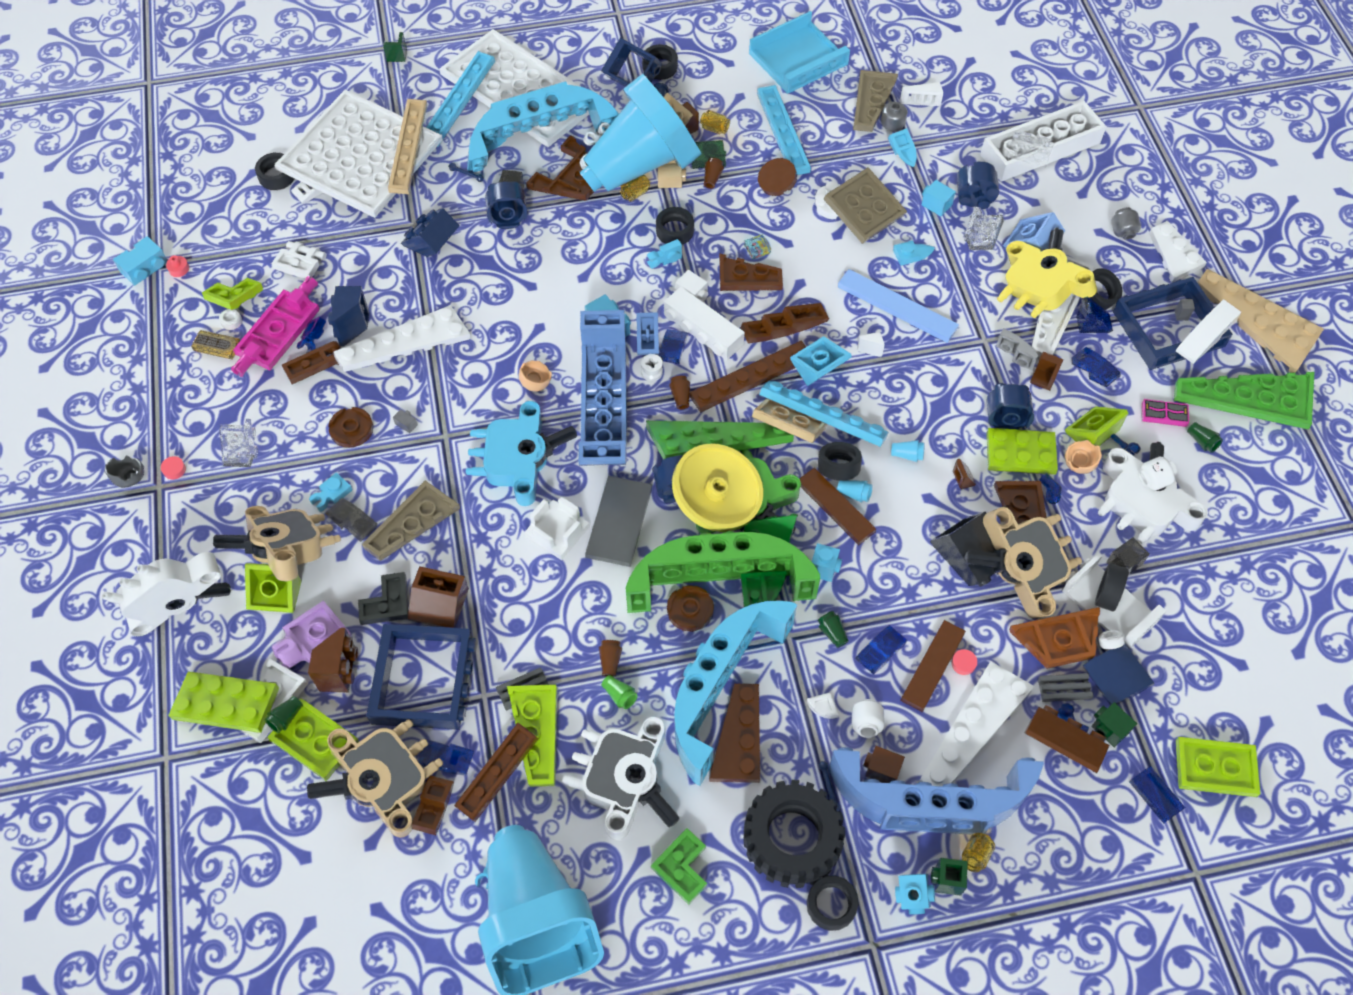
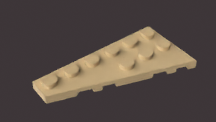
M1209 269L1205 271L1198 281L1199 286L1211 302L1219 304L1224 299L1241 311L1237 319L1239 322L1238 326L1262 348L1267 347L1275 354L1273 358L1278 362L1282 361L1289 367L1288 371L1290 373L1297 372L1324 328Z

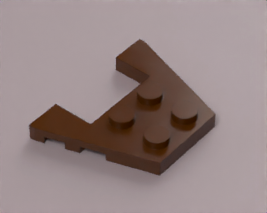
M570 135L561 145V152L574 158L554 180L536 172L526 182L527 189L587 201L594 193L579 173L583 170L580 166V160L587 154L586 148L582 144L579 145L576 142V138Z

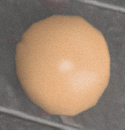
M531 360L523 363L520 367L519 380L522 386L529 391H542L551 381L552 372L540 361Z
M1089 440L1074 442L1068 446L1064 457L1066 465L1070 470L1078 474H1088L1098 467L1102 454L1098 445L1095 446Z

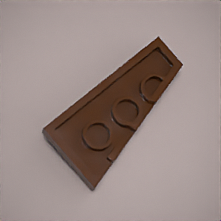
M995 481L993 486L1002 507L1008 508L1012 512L1017 524L1036 517L1047 518L1041 481Z
M734 683L709 782L760 783L759 684Z

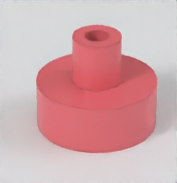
M173 255L167 261L166 268L171 276L181 277L188 273L189 264L184 257Z

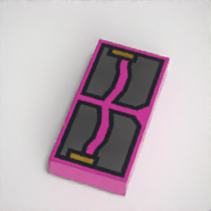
M1144 399L1142 402V421L1187 427L1189 424V405Z

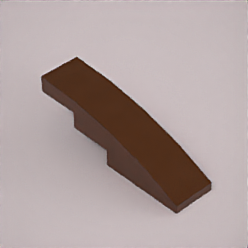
M821 303L787 306L781 313L764 314L761 320L742 322L740 329L745 332L744 337L747 343L750 344L789 336L828 322L829 317Z

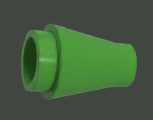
M608 675L602 681L601 686L619 708L628 709L637 700L638 695L635 692V688L615 679L612 675Z

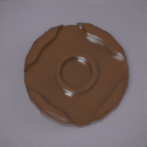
M775 158L762 166L757 180L765 194L780 196L794 187L798 174L790 160Z
M351 407L352 409L346 410L344 408L332 416L328 425L329 434L337 445L344 448H354L369 440L373 433L374 425L370 415L364 409Z
M683 586L681 589L672 592L667 601L668 618L675 627L682 631L694 632L701 630L713 618V600L706 590L698 586Z

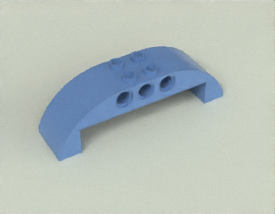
M624 310L580 311L582 374L579 466L626 465L627 382Z

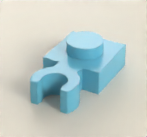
M678 239L660 246V251L648 253L649 261L647 263L650 268H656L660 263L667 265L681 259L682 244Z
M336 472L319 486L321 492L314 493L310 496L309 500L312 505L317 501H321L317 505V509L319 512H322L327 508L330 501L336 504L352 491V487Z

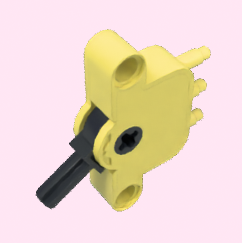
M1056 227L1051 231L1048 249H1043V251L1022 241H1013L1008 244L1006 251L1011 264L1005 277L1008 285L997 297V300L1003 302L1012 294L1014 297L1019 298L1014 305V309L1019 310L1026 303L1032 304L1036 307L1031 312V317L1036 318L1043 310L1057 309L1071 293L1081 298L1094 296L1097 292V286L1092 271L1068 262L1061 248L1064 231Z

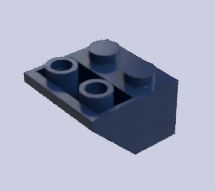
M444 208L436 211L433 209L427 215L422 214L415 221L417 225L406 231L404 234L405 239L401 244L412 251L429 257L436 254L460 225Z
M335 286L334 295H331L332 312L328 313L329 325L333 326L334 338H337L340 346H345L368 329L370 311L361 286Z

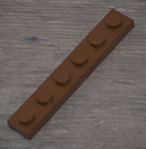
M802 340L691 391L690 398L700 413L795 369L790 357L806 348Z

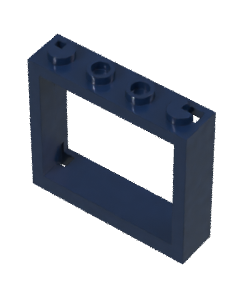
M1194 277L1183 280L1179 279L1167 285L1162 284L1157 288L1142 290L1130 296L1125 295L1123 298L1118 299L1113 313L1149 370L1185 360L1186 358L1176 352V349L1182 342L1156 350L1132 312L1185 296L1186 299H1193L1194 311L1202 321L1215 307ZM1230 329L1206 353L1226 347L1233 335Z
M383 624L366 714L371 725L398 726L410 719L413 723L412 727L460 730L461 721H464V717H466V707L463 706L464 698L469 697L470 691L467 678L468 675H472L473 661L470 660L471 652L476 650V638H473L471 630L466 628ZM396 639L461 642L450 714L384 710Z

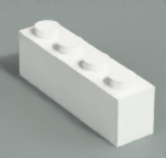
M683 287L677 289L664 301V315L666 318L677 323L685 332L692 334L701 344L707 345L716 355L728 360L744 345V331Z

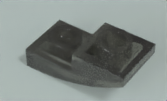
M341 498L325 513L341 529L345 527L360 542L378 526L370 516L344 498Z

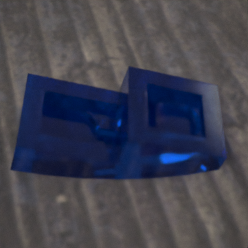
M666 330L659 352V357H661L663 362L680 364L688 336L687 332Z
M1085 347L1071 358L1072 365L1089 372V379L1104 387L1109 386L1121 376L1120 371L1113 364L1088 347Z
M888 625L855 659L874 675L888 663L894 654L905 646L908 640Z
M425 738L428 745L423 748L418 758V763L421 766L426 767L432 761L440 758L443 765L439 767L438 771L467 775L474 750L451 743L448 746Z

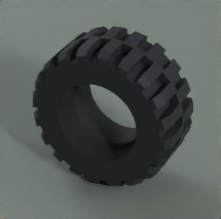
M791 780L790 785H785V781L776 782L775 788L772 789L771 786L763 789L761 796L757 795L754 798L752 806L748 808L746 814L743 842L744 847L747 849L746 855L749 862H754V869L759 874L763 872L767 875L766 880L771 883L777 880L781 882L780 886L788 888L789 884H795L796 888H803L805 883L813 885L818 879L827 876L831 872L843 849L845 827L843 826L844 818L842 812H837L838 804L834 799L828 800L826 798L828 793L822 788L819 792L814 790V784L807 782L806 786L799 785V780ZM786 813L803 815L815 825L818 831L817 845L812 851L803 855L784 853L772 843L769 837L771 822L776 817Z

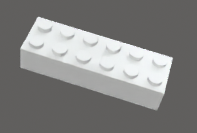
M1082 101L985 138L980 156L985 162L995 167L998 179L1002 182L1100 144L1106 125L1087 103Z

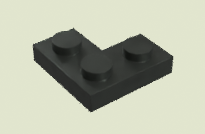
M405 572L381 575L382 596L358 600L359 622L361 625L408 619L409 610Z

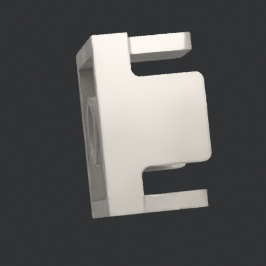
M560 497L558 502L552 500L549 504L548 501L543 499L530 514L531 525L524 533L525 537L562 560L589 529L590 524L580 517L579 508L563 497Z

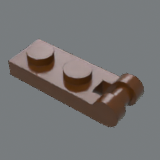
M332 341L282 364V368L293 385L327 368L339 365L334 357V351L341 349L337 341Z

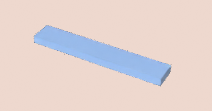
M850 269L838 282V288L946 343L950 341L958 329L959 324Z

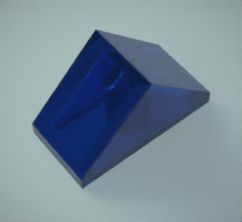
M1088 296L1084 297L1076 315L1079 333L1112 332L1110 314Z

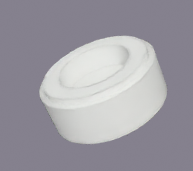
M227 309L220 314L219 321L224 329L234 330L242 324V317L236 309Z
M1106 631L1098 636L1099 645L1103 649L1119 648L1125 643L1123 633L1120 631Z

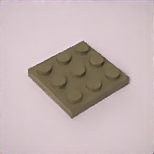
M869 167L827 193L823 198L862 244L902 218L907 212Z

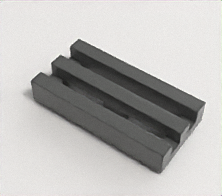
M540 667L497 686L496 690L507 711L512 709L511 700L508 702L506 700L510 698L508 692H506L508 691L507 686L549 684Z
M1089 674L1039 676L1038 683L1042 702L1092 699L1091 683L1088 682ZM1082 682V683L1050 684V685H1045V684H1048V683ZM1084 689V692L1076 693H1046V691H1068Z

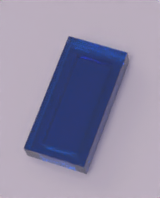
M1151 766L1129 781L1163 824L1186 808Z

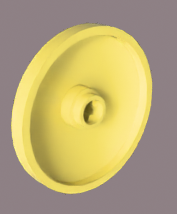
M720 444L699 445L685 453L674 469L672 490L678 506L691 521L705 529L717 532L738 530L755 517L762 505L763 485L758 471L743 454L733 448Z

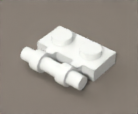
M288 241L286 248L289 251L281 249L271 264L276 270L304 279L307 276L312 278L320 266L317 259L325 260L326 253L316 247L309 248L304 246L303 243Z

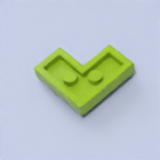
M246 278L232 288L216 283L203 291L202 295L204 300L233 310L248 299L254 298L256 294L263 291V287L260 282Z

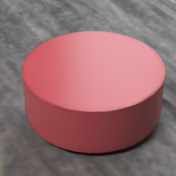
M172 456L162 462L161 471L167 479L174 480L183 476L186 466L181 458Z
M959 650L952 658V668L958 674L969 675L977 666V657L969 650Z

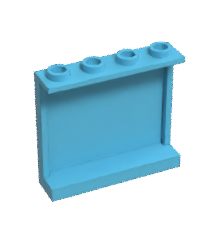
M811 11L750 39L749 54L787 94L848 65L850 50L846 46L838 49L811 22Z

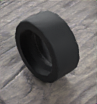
M657 44L645 50L657 59H665L670 62L661 66L659 74L654 78L655 80L668 79L677 72L678 56L672 47ZM642 58V68L645 72L650 62Z
M269 153L262 156L256 162L255 172L259 183L264 188L269 190L285 189L295 180V178L283 172L276 176L265 175L268 170L275 167V163L284 155L283 153Z
M669 207L662 210L656 218L657 237L665 244L677 239L682 245L689 242L694 234L693 215L682 207ZM671 221H680L687 227L681 231L673 232L666 230L663 226Z
M1099 268L1092 272L1095 281L1100 282L1106 288L1108 299L1100 296L1098 292L1090 298L1082 299L1092 309L1105 311L1116 304L1118 299L1122 297V285L1117 276L1110 270Z
M846 442L827 443L820 449L818 470L823 476L836 481H846L855 478L861 471L862 454L856 446ZM833 459H843V460H847V461H849V462H848V463H836V462H832L831 460H833Z
M1113 563L1108 564L1097 591L1095 606L1112 612L1116 610L1126 586L1129 574L1128 568Z
M836 875L818 879L810 888L806 901L807 912L811 920L820 928L828 931L841 930L847 927L855 918L859 906L858 894L854 886L845 878ZM834 887L840 889L848 899L847 912L838 919L825 917L817 907V897L826 888Z

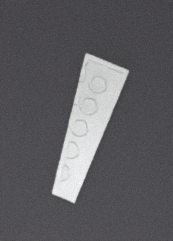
M1066 256L1068 262L1093 271L1095 266ZM1071 293L1057 309L1043 310L1039 315L1031 345L1039 358L1043 352L1051 355L1054 354L1080 300L1079 296Z
M449 305L334 351V357L343 372L378 362L389 361L393 356L412 355V351L420 349L427 351L433 349L432 346L444 343L446 346L469 340L470 333L452 306Z
M990 661L919 782H929L932 786L953 783L995 732L1030 694L1034 686Z

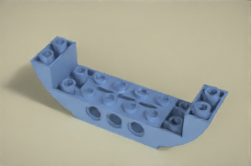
M848 747L833 750L829 771L836 787L845 800L863 816L880 824V829L985 835L989 828L997 826L1008 819L1021 806L1038 781L1044 762L1035 761L1034 758L1029 757L1017 760L1007 775V787L1001 786L995 789H985L982 785H971L969 788H963L953 783L932 786L929 782H919L916 785H910L900 780L880 783L876 779H866L864 782H860V751H853L852 748Z

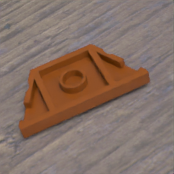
M1097 607L1011 625L1009 631L1046 669L1090 660L1096 654V638L1099 628L1097 625L1100 608Z

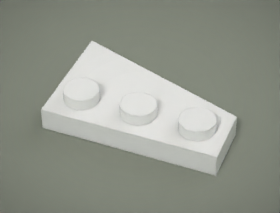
M1168 221L1151 228L1149 235L1157 252L1163 258L1164 268L1169 271L1171 283L1205 267L1207 262Z
M270 658L266 665L268 670L264 678L260 679L262 682L276 683L279 687L271 710L289 700L292 696L298 697L308 685L305 678ZM265 723L262 733L241 731L262 743L272 729Z

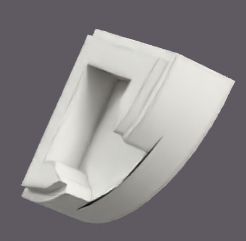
M831 692L807 699L806 702L809 708L815 714L828 719L838 718L839 714Z

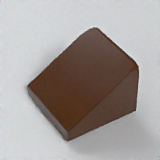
M957 459L952 472L959 488L965 489L975 486L976 483L969 467L961 459Z

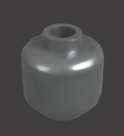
M899 102L886 104L882 111V126L892 132L901 130L906 124L907 108Z
M1130 207L1117 210L1111 219L1114 234L1117 237H1123L1124 240L1134 238L1141 229L1139 214Z

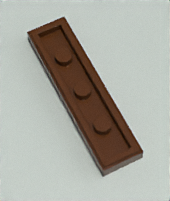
M815 467L799 478L801 482L800 487L858 546L876 533V528Z
M946 620L943 621L900 701L923 713L965 635V630Z
M517 723L454 806L476 822L539 738Z

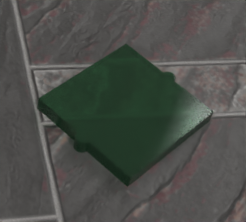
M723 140L695 142L702 155L691 162L692 169L705 168V163L709 158L720 159L723 162V167H726V151H724Z

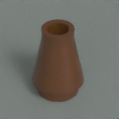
M709 158L705 163L703 185L708 189L715 188L724 170L723 162L720 159Z
M683 375L671 378L669 388L677 409L684 410L689 408L690 381Z
M603 640L601 641V646L598 647L602 676L604 677L608 675L616 677L623 649L620 647V641Z

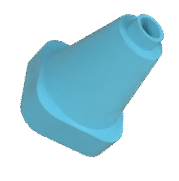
M641 74L623 89L630 101L583 158L588 166L579 173L594 192L602 186L609 192L673 160L683 170L702 155L679 116L644 74Z
M510 825L499 830L494 837L495 841L491 843L487 851L488 918L478 929L485 962L498 993L501 995H526L594 968L603 959L604 950L585 892L569 886L537 834L525 830L520 825Z

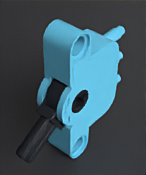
M527 401L520 407L519 419H498L491 422L487 429L470 431L471 437L486 438L485 448L468 449L469 456L484 457V467L467 468L466 474L486 476L488 482L494 486H513L517 503L521 506H529L536 499L538 472L546 465L547 457L553 455L552 449L575 439L577 432L573 426H570L545 437L541 433L542 419L540 407L534 401Z

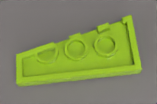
M557 685L507 686L515 723L521 724L539 738L523 759L528 785L530 787L555 786Z

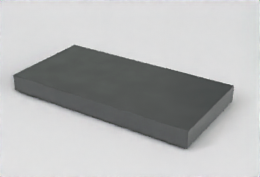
M608 476L585 552V558L631 567L652 492V484Z

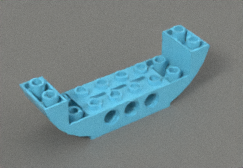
M566 81L491 103L490 110L477 123L471 136L467 170L478 172L483 170L484 166H487L488 152L485 144L494 142L495 138H508L518 131L525 133L538 125L539 127H545L551 121L557 120L561 122L574 114L581 116L587 110L595 132H598V128L602 123L606 122L611 125L619 113L599 94L580 86L567 85Z

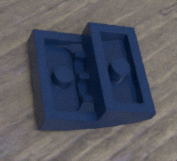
M1125 643L1119 648L1104 652L1083 665L1085 671L1110 705L1114 702L1118 705L1129 697H1134L1155 684Z

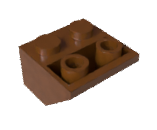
M419 566L411 587L408 620L435 627L455 628L469 590L465 576Z
M339 628L312 649L308 674L319 692L349 693L350 684L354 683L355 672L353 663L358 659V647H355L353 638L350 637L346 628Z

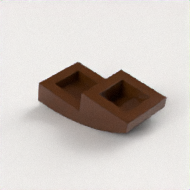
M431 775L428 777L420 795L421 802L412 820L413 830L436 836L452 793L454 781Z

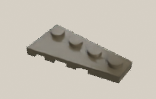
M867 70L860 71L853 130L873 132L898 79V74Z
M425 480L362 543V546L381 561L458 511L460 505Z

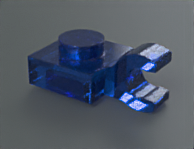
M319 316L309 321L300 337L301 341L297 343V349L303 348L304 345L308 348L306 353L316 349L314 339L318 340L324 333L323 327L326 321Z

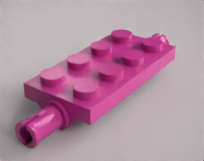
M307 276L298 289L295 288L291 292L283 289L233 349L235 355L240 357L235 365L231 367L233 373L243 377L252 364H257L271 371L320 310L318 304L311 302L308 298L314 288L318 286V282L314 278Z

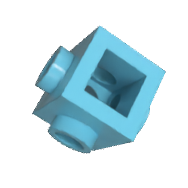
M928 874L899 875V887H895L896 902L901 903V909H908L909 914H925V908H930L931 902H935L934 885H929ZM913 889L918 892V899L912 896Z

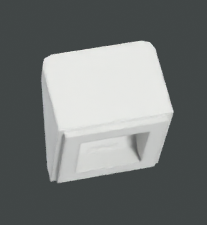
M881 333L860 335L857 350L881 357L884 350V341Z

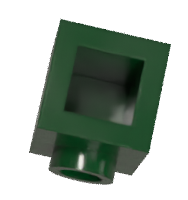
M1114 702L1108 708L1102 706L1094 714L1096 721L1091 727L1095 732L1106 737L1105 740L1115 748L1138 723Z
M940 858L936 867L931 869V883L935 884V892L961 896L967 889L968 861Z

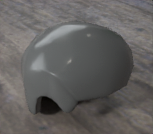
M126 455L123 460L110 459L105 465L104 472L115 486L126 488L141 481L144 476V465L138 458H130Z

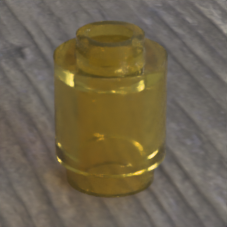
M707 110L706 113L702 114L700 123L703 129L720 135L721 133H727L730 119L723 114Z
M645 175L621 185V196L625 200L632 202L648 191L650 182Z
M983 833L971 835L962 852V860L968 861L967 870L977 873L986 868L995 850V843L988 835Z

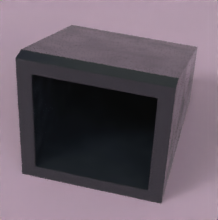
M986 511L962 519L930 541L932 546L968 586H984L992 580L991 576L997 573L994 572V567L967 564L965 560L966 551L968 550L990 553L996 551L983 523V518L987 514Z

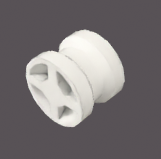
M648 354L641 360V374L645 380L657 381L663 375L662 359L656 354Z

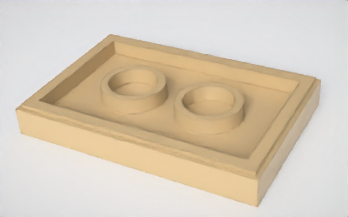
M768 398L755 408L752 417L811 443L827 427V424Z

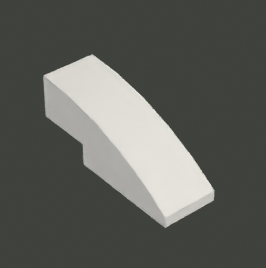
M1223 299L1176 349V352L1194 364L1236 323L1241 311Z

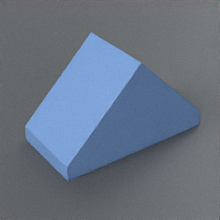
M658 312L636 313L637 355H659Z

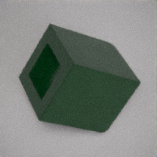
M399 32L398 42L383 43L387 62H406L407 46L403 32Z

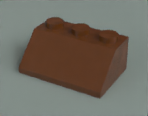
M1047 705L1044 708L1038 706L1024 733L1098 773L1110 746L1104 742L1106 737L1093 730L1088 734L1081 730L1082 724L1071 718L1065 721L1057 717L1059 712Z

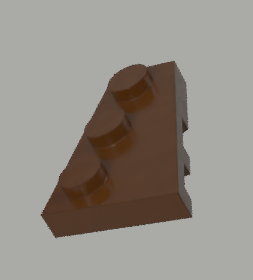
M719 253L720 291L783 290L781 268L761 263L754 265L744 262L745 259L737 258L734 260L726 258L725 254Z

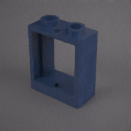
M620 37L601 72L608 78L626 87L630 83L617 75L630 52L650 62L643 74L652 83L655 76L659 74L662 63L655 56Z

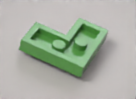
M686 828L651 865V869L690 905L707 886V883L690 867L706 849V845Z

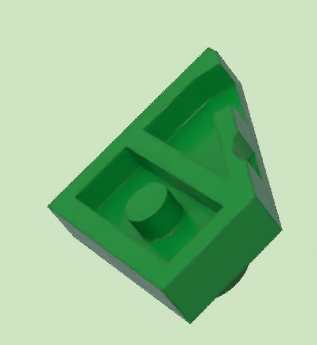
M794 513L781 517L773 516L766 519H752L745 525L744 532L768 534L790 543L798 514Z
M786 571L741 574L743 606L747 607L765 601H777L786 579Z

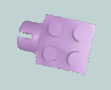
M323 600L282 627L286 635L283 639L272 645V650L277 660L282 662L283 664L281 665L287 669H290L300 661L305 660L310 663L312 649L339 628L346 627Z

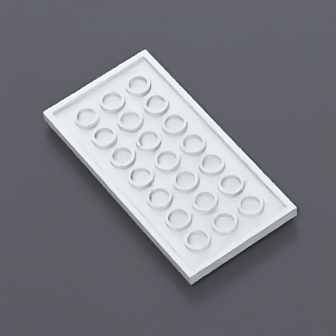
M494 29L439 68L442 76L456 84L478 51L493 56L495 63L473 94V97L489 108L491 103L565 81L567 85L579 86ZM587 110L581 116H576L575 114L568 116V119L561 122L557 120L551 121L545 127H539L538 125L532 127L526 133L549 147L586 118L589 112Z

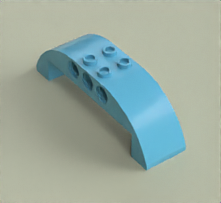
M765 601L736 611L716 627L705 644H700L695 655L697 656L693 664L689 663L683 673L685 678L680 686L675 704V741L680 761L695 784L701 786L713 764V748L694 738L756 632L759 631L783 644L794 626L797 604L788 601Z

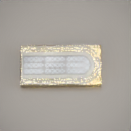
M200 330L191 347L196 352L233 360L235 356L233 349L240 342V339Z

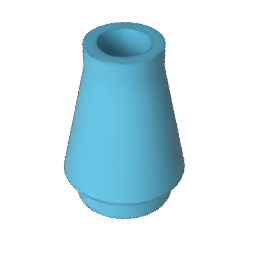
M919 440L892 443L891 456H897L914 462H918V460L923 461L925 443L919 442Z
M858 480L839 481L837 490L840 493L860 503L870 500L873 485L868 484V481Z

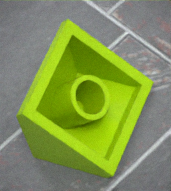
M1095 406L1067 427L1065 432L1075 442L1089 440L1093 445L1100 446L1120 431L1129 413L1127 409Z
M246 563V610L293 613L302 582L300 577L297 576V578L291 581H280L275 577L268 564Z

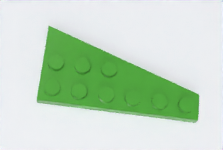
M1307 372L1305 375L1287 373L1284 376H1275L1273 374L1239 375L1237 378L1219 376L1218 379H1206L1205 377L1178 378L1175 384L1174 401L1309 429L1312 425L1315 372Z
M646 420V429L663 460L673 456L684 455L692 448L703 444H720L741 451L790 443L794 439V435L767 423Z

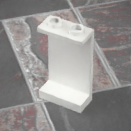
M1100 553L1093 559L1088 557L1080 565L1081 569L1077 573L1072 571L1069 578L1064 581L1066 585L1062 592L1082 610L1097 608L1095 606V599L1105 572L1098 565L1102 558ZM1124 589L1121 600L1114 612L1100 608L1098 624L1106 631L1116 630L1122 632L1125 644L1130 649L1160 621L1166 610L1158 605L1151 611L1127 589Z

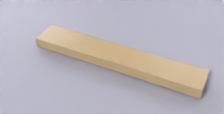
M407 99L388 185L389 193L409 194L427 109V100Z

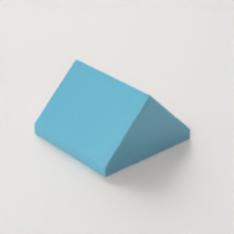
M823 336L791 356L790 359L806 385L809 386L852 358V355Z

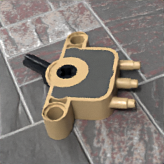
M252 506L245 510L247 535H214L213 546L224 549H245V554H252L256 561L268 563V566L278 580L291 581L298 576L297 565L319 559L322 555V547L340 542L341 537L340 535L320 537V535L333 530L331 524L315 525L325 520L323 513L308 516L303 510L291 509L269 514L263 506Z
M1005 507L992 510L985 514L983 518L985 529L996 551L990 553L968 550L965 555L967 564L994 567V572H997L1003 580L1016 584L1014 589L1027 615L1034 619L1050 616L1055 612L1056 603L1049 589L1067 580L1071 570L1081 564L1082 559L1076 557L1068 560L1062 547L1070 543L1072 538L1067 535L1058 539L1052 527L1061 520L1059 514L1051 515L1047 518L1036 517L1017 524L1012 512ZM996 515L1000 518V524L996 520ZM1039 602L1042 605V611L1039 609Z
M410 719L402 722L392 730L380 728L359 743H356L346 730L335 729L329 734L327 743L331 753L346 773H342L343 779L308 784L307 796L309 799L344 795L345 800L354 799L360 805L374 807L375 812L394 836L401 838L409 835L412 831V817L405 805L422 793L426 784L425 779L436 772L443 765V762L438 758L422 768L414 756L420 753L428 745V742L422 739L410 748H407L399 737L413 726ZM341 738L347 740L344 747H334L336 740ZM373 778V787H367L368 779ZM398 818L408 820L407 825L402 829H397L393 826Z

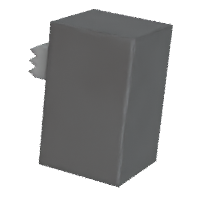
M1193 299L1180 300L1175 309L1177 321L1189 320L1195 309Z
M400 409L393 416L394 423L408 433H411L418 425L416 418L412 417L408 410L404 412Z

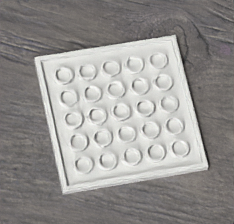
M344 90L275 163V168L375 218L396 194L389 193L388 185L403 117L350 91ZM424 126L413 174L443 140L442 135Z

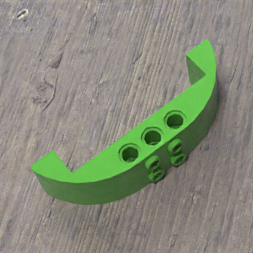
M726 531L722 534L702 533L700 535L682 537L655 548L635 567L625 587L627 613L651 611L650 586L740 579L741 574L786 571V576L790 577L793 601L812 600L817 598L820 573L802 551L783 539L768 534Z

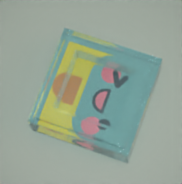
M763 234L744 240V246L752 260L771 253V247Z

